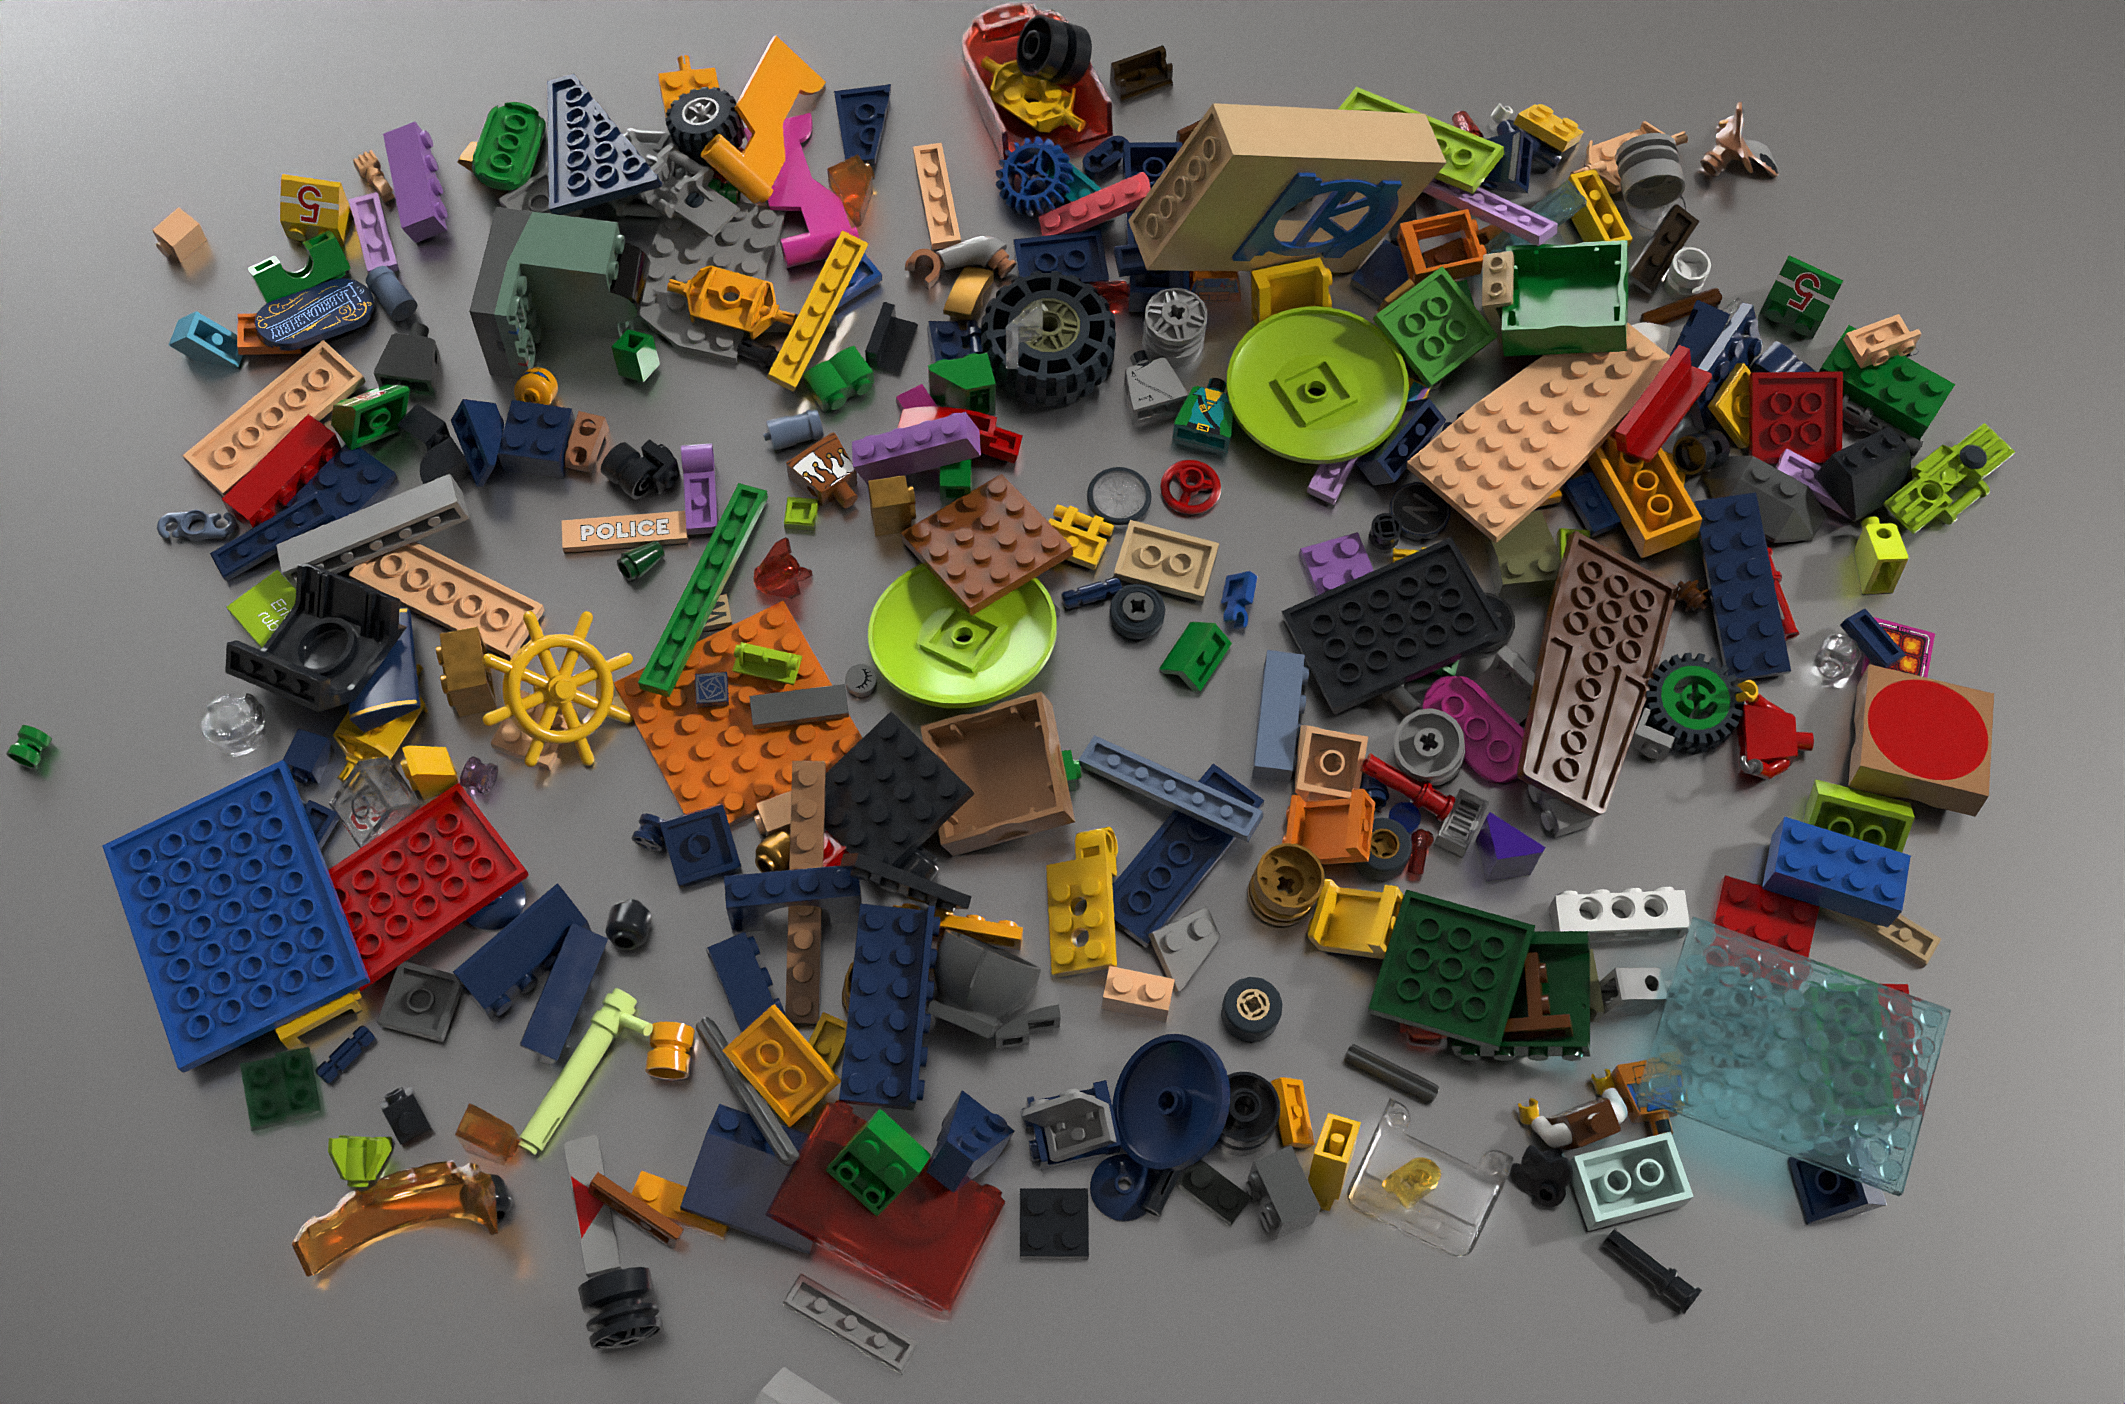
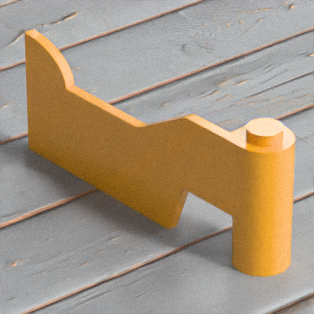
M774 36L734 107L752 133L744 151L741 153L721 134H718L705 146L701 157L753 204L759 201L764 203L772 195L773 189L771 187L785 162L783 122L798 93L812 95L819 91L826 82L783 41Z

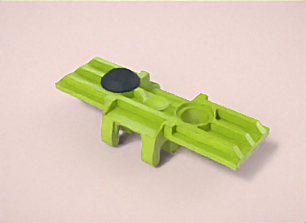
M1984 423L1957 445L1955 444L1952 448L1941 445L1911 469L1913 480L1886 500L1883 505L1913 535L1936 516L1945 524L1950 525L1956 521V516L1979 497L1984 498L1990 493L1989 486L1982 479L2014 455L2015 451ZM1965 485L1970 489L1954 503L1946 494L1954 486L1960 487Z

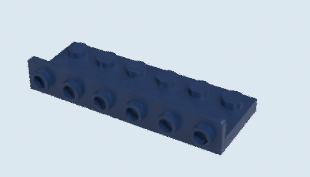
M860 903L838 1103L914 1111L916 1101H923L925 1080H919L920 1067H926L928 1047L922 1046L923 1034H929L931 1014L925 1013L926 1001L932 1002L934 981H928L929 969H935L937 949H932L931 945L932 937H938L940 917L934 916L935 906L928 905L927 911Z

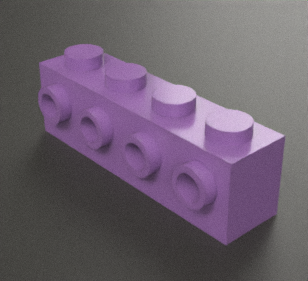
M415 121L384 133V142L401 228L414 243L447 231L445 218L448 217V214L440 198L443 190L435 174V171L438 170V165L431 154L430 148L433 147V141L430 134L426 130L423 131Z
M966 412L953 413L948 417L932 421L927 420L917 425L896 428L890 432L869 435L863 439L852 441L853 468L867 485L870 480L906 476L981 456L980 431Z

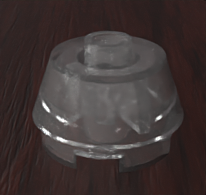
M246 693L245 697L232 698L231 694H226L207 706L208 714L204 719H201L202 734L225 755H245L254 751L263 743L266 736V712L263 705L253 695Z

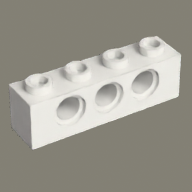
M1660 887L1648 892H1642L1640 888H1630L1622 891V893H1610L1606 889L1595 890L1590 894L1564 891L1555 895L1549 906L1552 931H1588L1590 942L1683 938L1690 928L1685 890H1674L1673 887ZM1650 907L1654 909L1658 917L1649 916L1644 908ZM1612 909H1620L1626 918L1616 917ZM1580 910L1589 911L1594 919L1587 920L1583 918Z

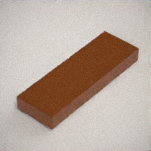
M597 1172L591 1180L588 1188L589 1194L670 1248H674L684 1231L682 1227L601 1173Z

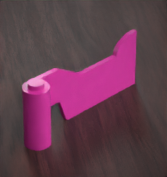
M811 113L784 120L785 162L771 187L773 193L767 200L770 210L801 211L808 229L807 233L780 239V246L787 268L827 259L842 230L859 238L857 228H851L840 197L815 181L811 176L800 144L811 135L813 127ZM745 128V136L747 142H749L752 133L748 128Z

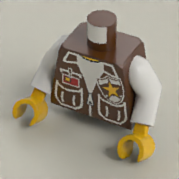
M1604 1069L1606 1074L1604 1078L1598 1079L1595 1078L1594 1074L1591 1075L1595 1091L1598 1095H1602V1097L1551 1117L1539 1116L1538 1101L1536 1099H1529V1107H1524L1518 1103L1521 1123L1531 1124L1533 1130L1548 1146L1562 1150L1577 1149L1620 1132L1621 1127L1619 1124L1626 1119L1628 1111L1620 1094L1615 1089L1609 1069Z

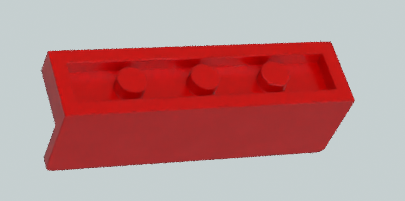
M1681 345L1676 348L1617 427L1615 437L1618 451L1645 462H1651L1712 379L1710 372L1691 366L1689 348Z

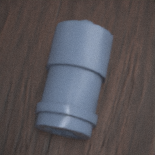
M379 266L369 272L366 277L368 289L376 295L382 307L394 321H403L416 311L418 306L416 300L406 287L400 284L391 269L387 266Z
M807 410L806 413L766 421L768 433L763 434L765 441H771L774 451L794 446L799 442L811 439L817 440L819 437L824 436L817 410Z

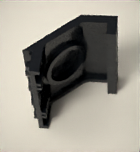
M300 564L297 570L296 600L291 611L262 649H257L238 640L227 642L225 673L317 712L353 702L407 628V626L399 624L401 599L312 564Z

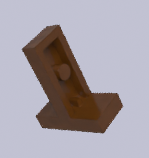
M1537 952L1528 953L1525 961V978L1529 1017L1508 1019L1504 1032L1505 1041L1514 1042L1573 1037L1570 1014L1550 1015L1549 996L1542 995V983H1548L1546 963H1540Z

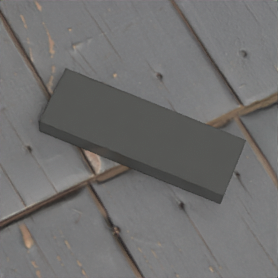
M845 684L749 696L754 730L849 717Z

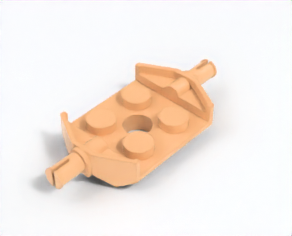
M1643 121L1640 129L1596 145H1593L1591 140L1586 149V166L1572 171L1570 175L1596 169L1608 193L1615 194L1622 191L1621 178L1615 160L1617 149L1633 137L1647 133H1665L1648 122ZM1685 131L1671 136L1674 138L1676 146L1688 142L1687 134L1685 135Z

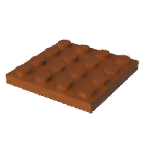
M1003 474L996 476L971 491V494L962 496L900 533L903 543L971 616L1073 555L1071 544Z

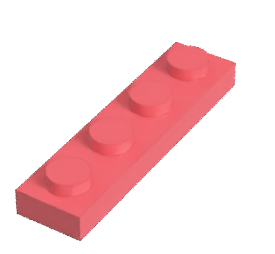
M1141 172L1040 215L1039 222L1042 236L1081 232L1136 209L1151 190L1148 176Z

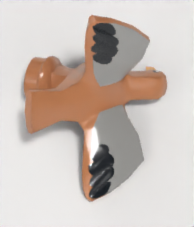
M1738 102L1735 115L1718 123L1719 127L1723 128V130L1716 135V148L1705 153L1704 158L1700 161L1701 166L1707 173L1717 177L1721 172L1725 171L1726 165L1733 159L1741 161L1746 169L1752 173L1753 169L1749 161L1751 159L1758 163L1772 177H1777L1779 175L1778 169L1768 146L1758 141L1743 139L1744 107L1743 102Z

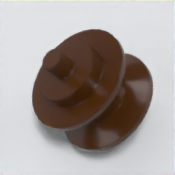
M1698 579L1693 582L1688 581L1685 584L1680 581L1677 584L1680 589L1677 591L1678 597L1675 601L1680 602L1684 600L1687 603L1686 612L1692 609L1696 611L1699 608L1704 611L1708 607L1705 602L1708 599L1707 594L1709 590L1700 591L1697 588L1699 584Z

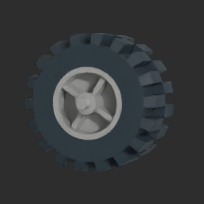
M702 87L700 90L695 88L690 90V93H683L679 96V100H674L671 103L672 108H669L666 112L667 118H665L672 142L678 146L679 151L698 164L703 165L707 162L701 157V153L710 140L718 134H721L735 148L741 147L743 144L742 139L745 138V128L741 117L734 108L736 106L734 97L730 96L726 90L720 91V88L713 87L709 89L708 87Z

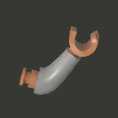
M979 236L939 250L936 253L925 248L918 249L907 259L905 271H915L920 266L931 268L932 272L924 279V286L929 290L939 280L941 269L948 271L971 265H982L984 268L990 266L994 271L998 269V275L1003 278L1011 272L1016 262L1013 259L1008 260L1009 255L1005 252L1007 245L1001 239L993 236Z

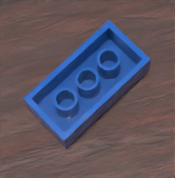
M1784 817L1772 833L1762 889L1888 928L1903 911L1911 855Z

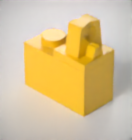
M1328 1113L1308 1177V1182L1320 1208L1326 1211H1330L1334 1200H1339L1361 1125V1122Z

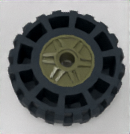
M1051 271V273L1032 272L1030 276H1020L1011 280L1009 286H1002L996 292V299L992 298L988 302L981 322L982 351L988 354L996 385L1000 388L1005 387L1008 395L1016 399L1020 397L1025 399V403L1033 405L1042 403L1045 406H1056V403L1062 402L1069 404L1075 402L1079 396L1086 397L1092 393L1094 385L1098 386L1105 380L1107 370L1111 369L1114 360L1116 322L1114 314L1109 311L1110 305L1105 297L1102 295L1098 296V290L1091 284H1084L1080 278L1074 275H1062V272Z

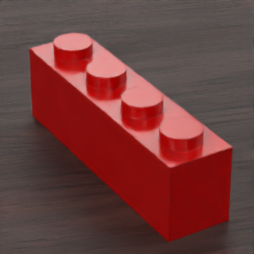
M311 415L305 416L221 499L227 511L250 530L275 516L284 506H287L286 504L342 448L336 434Z

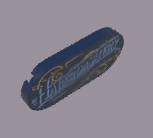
M335 279L287 295L265 304L258 311L255 318L257 336L265 345L271 348L273 346L280 347V350L284 351L301 349L366 324L374 310L373 295L364 284L351 279Z

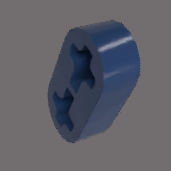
M1112 136L1089 151L1082 161L1083 174L1089 179L1097 181L1105 178L1122 166L1124 143H1129V141L1123 136ZM1112 148H1114L1115 150L1122 149V153H1120L1119 151H1114L1112 153Z

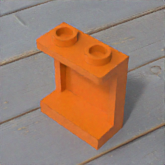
M1352 789L1351 799L1306 802L1299 795H1292L1290 806L1286 810L1288 825L1282 844H1298L1311 850L1319 858L1321 864L1369 862L1376 803L1364 789Z

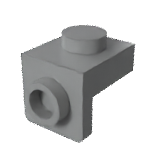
M1644 708L1637 723L1630 747L1640 750L1642 754L1649 758L1664 760L1671 749L1675 737L1646 726L1645 724L1651 710Z

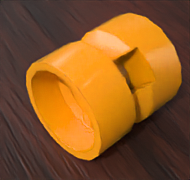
M677 1022L653 1023V1031L650 1034L649 1040L650 1046L654 1049L647 1053L645 1072L650 1076L662 1079L678 1080L689 1077L691 1056L686 1052L690 1051L693 1046L694 1028Z

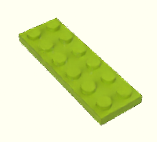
M1355 87L1338 108L1340 110L1420 113L1359 87ZM1426 115L1447 162L1434 178L1473 194L1503 157L1504 146Z

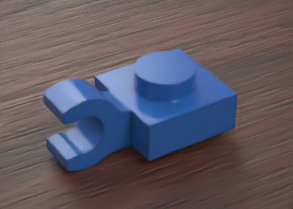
M1251 571L1226 576L1221 604L1227 607L1223 620L1226 623L1235 621L1234 629L1246 628L1248 624L1245 605L1253 603L1258 578Z

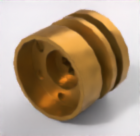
M1283 843L1271 847L1262 855L1248 884V901L1252 910L1262 920L1272 925L1289 926L1300 922L1309 914L1325 884L1324 869L1319 858L1311 850L1298 844Z

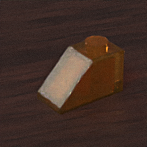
M857 154L827 168L829 187L834 194L840 197L846 213L856 228L862 226L873 194L872 180L875 179L874 172L869 163L864 164Z
M470 1103L455 1133L456 1138L467 1153L503 1166L508 1157L512 1158L519 1144L518 1134L512 1125Z

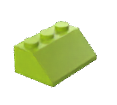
M1815 779L1805 807L1803 822L1902 853L1915 816L1909 802Z

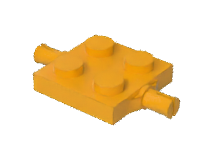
M681 55L677 58L680 71L658 73V83L665 118H667V110L672 108L671 103L674 100H679V96L683 93H690V90L695 88L700 90L702 87H708L709 89L713 87L719 88L715 68L691 69L689 56L684 55L683 61V56Z

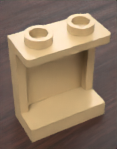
M1512 251L1483 255L1482 307L1492 329L1498 335V343H1502L1503 306H1511L1513 304L1514 255Z

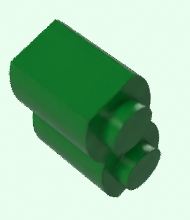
M855 346L838 352L829 360L813 366L803 374L806 388L823 412L841 408L849 397L867 393L875 383L874 372Z

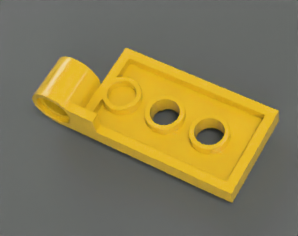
M1111 827L1077 833L1075 837L1076 859L1046 865L1051 975L1057 978L1109 969V966L1117 967L1112 877L1117 876L1116 857L1118 854V844ZM1086 900V911L1076 916L1075 907L1077 903ZM1088 931V942L1084 946L1078 947L1076 944L1078 935Z

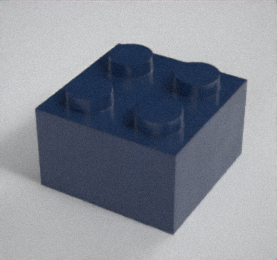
M512 400L498 451L503 470L564 479L566 472L565 456L575 423L572 408Z

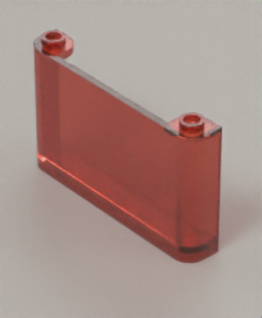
M836 1100L834 1104L826 1103L823 1105L798 1152V1160L794 1161L765 1216L945 1316L949 1315L1006 1203L1001 1197L1002 1191L992 1185L984 1184L981 1186L971 1180L953 1193L927 1173L931 1160L930 1157L918 1176L878 1216H875L825 1171L867 1121L853 1114L854 1109L842 1101Z

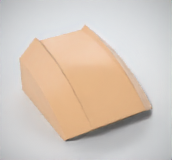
M1301 725L1295 768V793L1306 802L1351 799L1352 789H1360L1362 777L1360 768L1365 760L1368 736Z

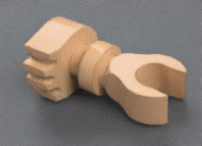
M372 150L369 153L365 151L363 155H358V159H353L355 169L362 178H366L369 184L375 187L384 203L395 198L391 186L384 178V173L380 169L381 164Z

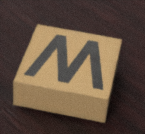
M727 594L719 596L702 632L733 625Z

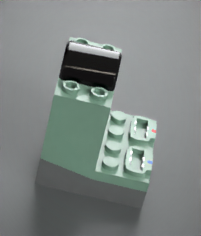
M496 207L469 310L490 375L519 379L523 372L533 368L536 356L534 343H539L541 329L615 339L621 337L623 328H627L629 321L635 319L640 314L651 262L643 250L631 243L625 242L624 235H620L618 222Z

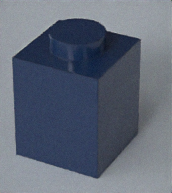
M298 728L283 760L289 766L293 780L304 784L307 781L319 784L335 750L328 738Z

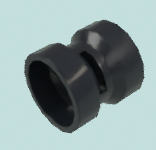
M1391 513L1377 515L1372 521L1368 534L1369 547L1379 554L1391 553L1393 548H1396L1402 532L1401 521Z

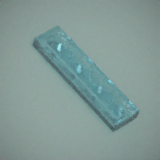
M1567 179L1533 206L1530 211L1558 223V228L1587 205V200ZM1503 230L1484 246L1486 253L1492 254L1506 252V246L1535 244H1531Z

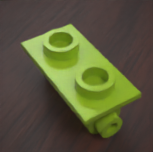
M741 642L740 645L735 647L734 657H736L732 671L794 685L802 656Z

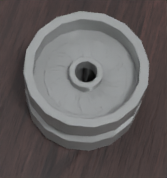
M1433 708L1417 710L1406 716L1397 727L1393 740L1397 765L1403 773L1419 782L1428 781L1432 786H1437L1453 779L1462 768L1465 758L1463 731L1458 722L1446 712ZM1427 745H1433L1436 748L1435 750L1433 748H1430L1429 751L1424 750Z

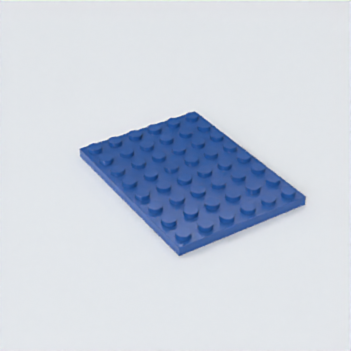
M284 760L276 762L102 845L177 1068L181 1072L185 1073L371 982L289 766Z

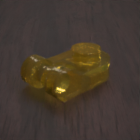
M1417 1157L1391 1173L1384 1180L1382 1188L1389 1194L1394 1193L1400 1199L1399 1203L1406 1210H1410L1420 1199L1437 1187L1442 1173L1438 1165L1432 1160ZM1407 1182L1411 1186V1188L1409 1189L1403 1183Z

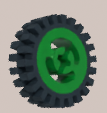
M1690 652L1684 653L1682 658H1679L1677 654L1672 656L1669 661L1665 659L1653 671L1654 679L1650 678L1647 684L1650 686V690L1646 691L1647 698L1643 710L1647 708L1651 711L1646 721V726L1652 724L1653 729L1675 737L1673 749L1676 751H1680L1684 746L1686 747V753H1694L1696 748H1699V752L1703 753L1707 752L1709 747L1712 749L1719 747L1721 742L1724 743L1739 724V720L1744 712L1741 710L1744 702L1736 701V694L1743 691L1734 685L1738 680L1735 674L1728 677L1726 673L1729 668L1725 664L1720 669L1716 667L1715 664L1718 660L1711 657L1709 662L1704 661L1705 654L1698 653L1694 659ZM1685 687L1682 693L1674 691L1677 688ZM1703 712L1710 714L1708 718L1699 719Z

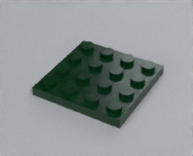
M1406 889L1371 997L1368 1013L1499 1051L1534 935L1535 925Z

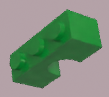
M330 230L303 242L308 259L305 266L298 271L291 272L283 269L276 256L247 268L266 304L314 287L328 279L329 281L340 279L346 274L345 271L351 269L337 238Z

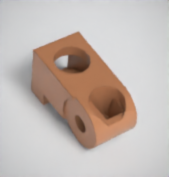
M578 411L568 441L569 445L565 456L566 468L592 473L604 439L606 440L610 430L605 417Z

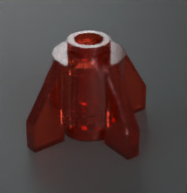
M785 537L775 542L762 563L755 568L753 581L756 588L767 595L793 599L801 594L798 582L804 581L813 576L812 570L800 567L796 558L790 555L792 551L788 538Z

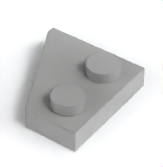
M1208 907L1198 909L1148 934L1167 978L1175 979L1173 992L1180 991L1185 987L1221 937Z

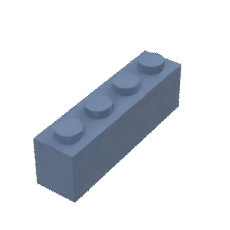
M1267 650L1263 670L1252 778L1290 783L1292 772H1295L1297 764L1295 746L1298 743L1300 727L1303 725L1298 724L1299 714H1304L1306 706V695H1301L1302 685L1307 686L1309 667L1304 666L1305 655Z

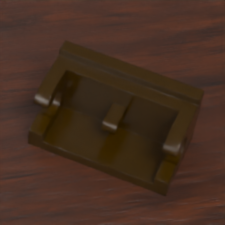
M1163 45L1111 63L1110 84L1121 104L1173 86L1172 63H1166L1167 54Z

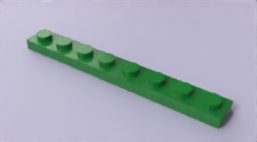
M738 483L638 681L640 689L670 697L768 499L767 490Z

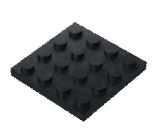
M890 712L826 773L824 828L843 847L846 846V850L849 853H860L898 868L975 793L894 713Z

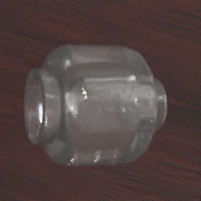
M1844 634L1829 635L1823 640L1814 658L1815 666L1828 679H1846L1854 672L1861 658V649L1857 642Z

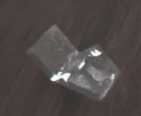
M1042 300L1033 302L1006 326V369H1018V342H1042Z

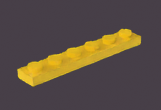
M843 230L841 231L768 373V380L792 392L795 391L869 243Z

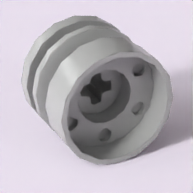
M1642 134L1624 142L1617 149L1615 160L1621 178L1620 183L1623 197L1628 206L1641 210L1655 209L1670 204L1683 194L1686 185L1679 164L1678 150L1674 138L1668 134Z
M1169 288L1161 290L1151 297L1146 305L1142 339L1144 350L1147 351L1151 360L1165 358L1172 368L1188 366L1198 359L1204 346L1208 312L1204 302L1197 294L1187 289Z

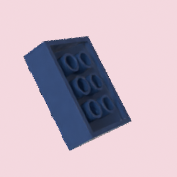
M719 1104L706 1132L680 1210L810 1255L839 1185V1182L825 1169L845 1146L781 1125L799 1153L798 1160L794 1161L791 1166H785L779 1162L750 1114Z

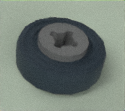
M1133 584L1125 586L1116 593L1111 600L1109 614L1111 623L1118 633L1127 638L1139 640L1149 638L1157 633L1164 623L1166 609L1163 598L1156 590L1147 585Z

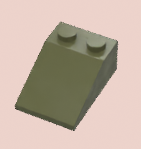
M1542 511L1531 512L1496 544L1483 533L1495 595L1504 600L1552 596L1561 561L1559 551Z

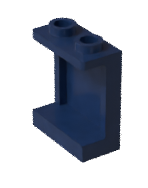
M1106 1080L1095 1082L1091 1089L1080 1092L1093 1095L1095 1098L1109 1103L1116 1143L1055 1162L1050 1160L1044 1127L1023 1119L1025 1129H1032L1034 1140L1029 1141L1032 1161L1039 1160L1040 1170L1120 1154L1121 1141ZM1058 1095V1096H1053V1097H1048V1098H1043V1099L1052 1100V1099H1055V1098L1060 1097V1095ZM1034 1096L1027 1097V1108L1030 1107L1029 1104L1035 1101Z

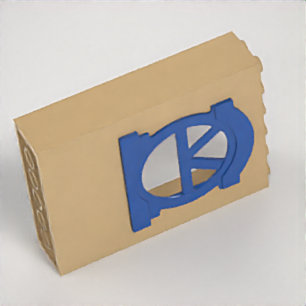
M1213 103L1128 221L1147 270L1253 271L1320 257L1325 268H1329L1331 272L1354 273L1447 162L1426 114ZM1349 191L1356 192L1348 203L1337 206ZM1331 192L1309 221L1279 220L1288 210L1300 202L1319 194Z

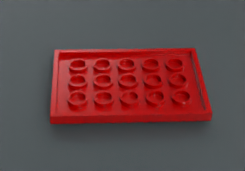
M459 782L328 870L371 981L360 987L359 990L362 991L529 876L525 867Z

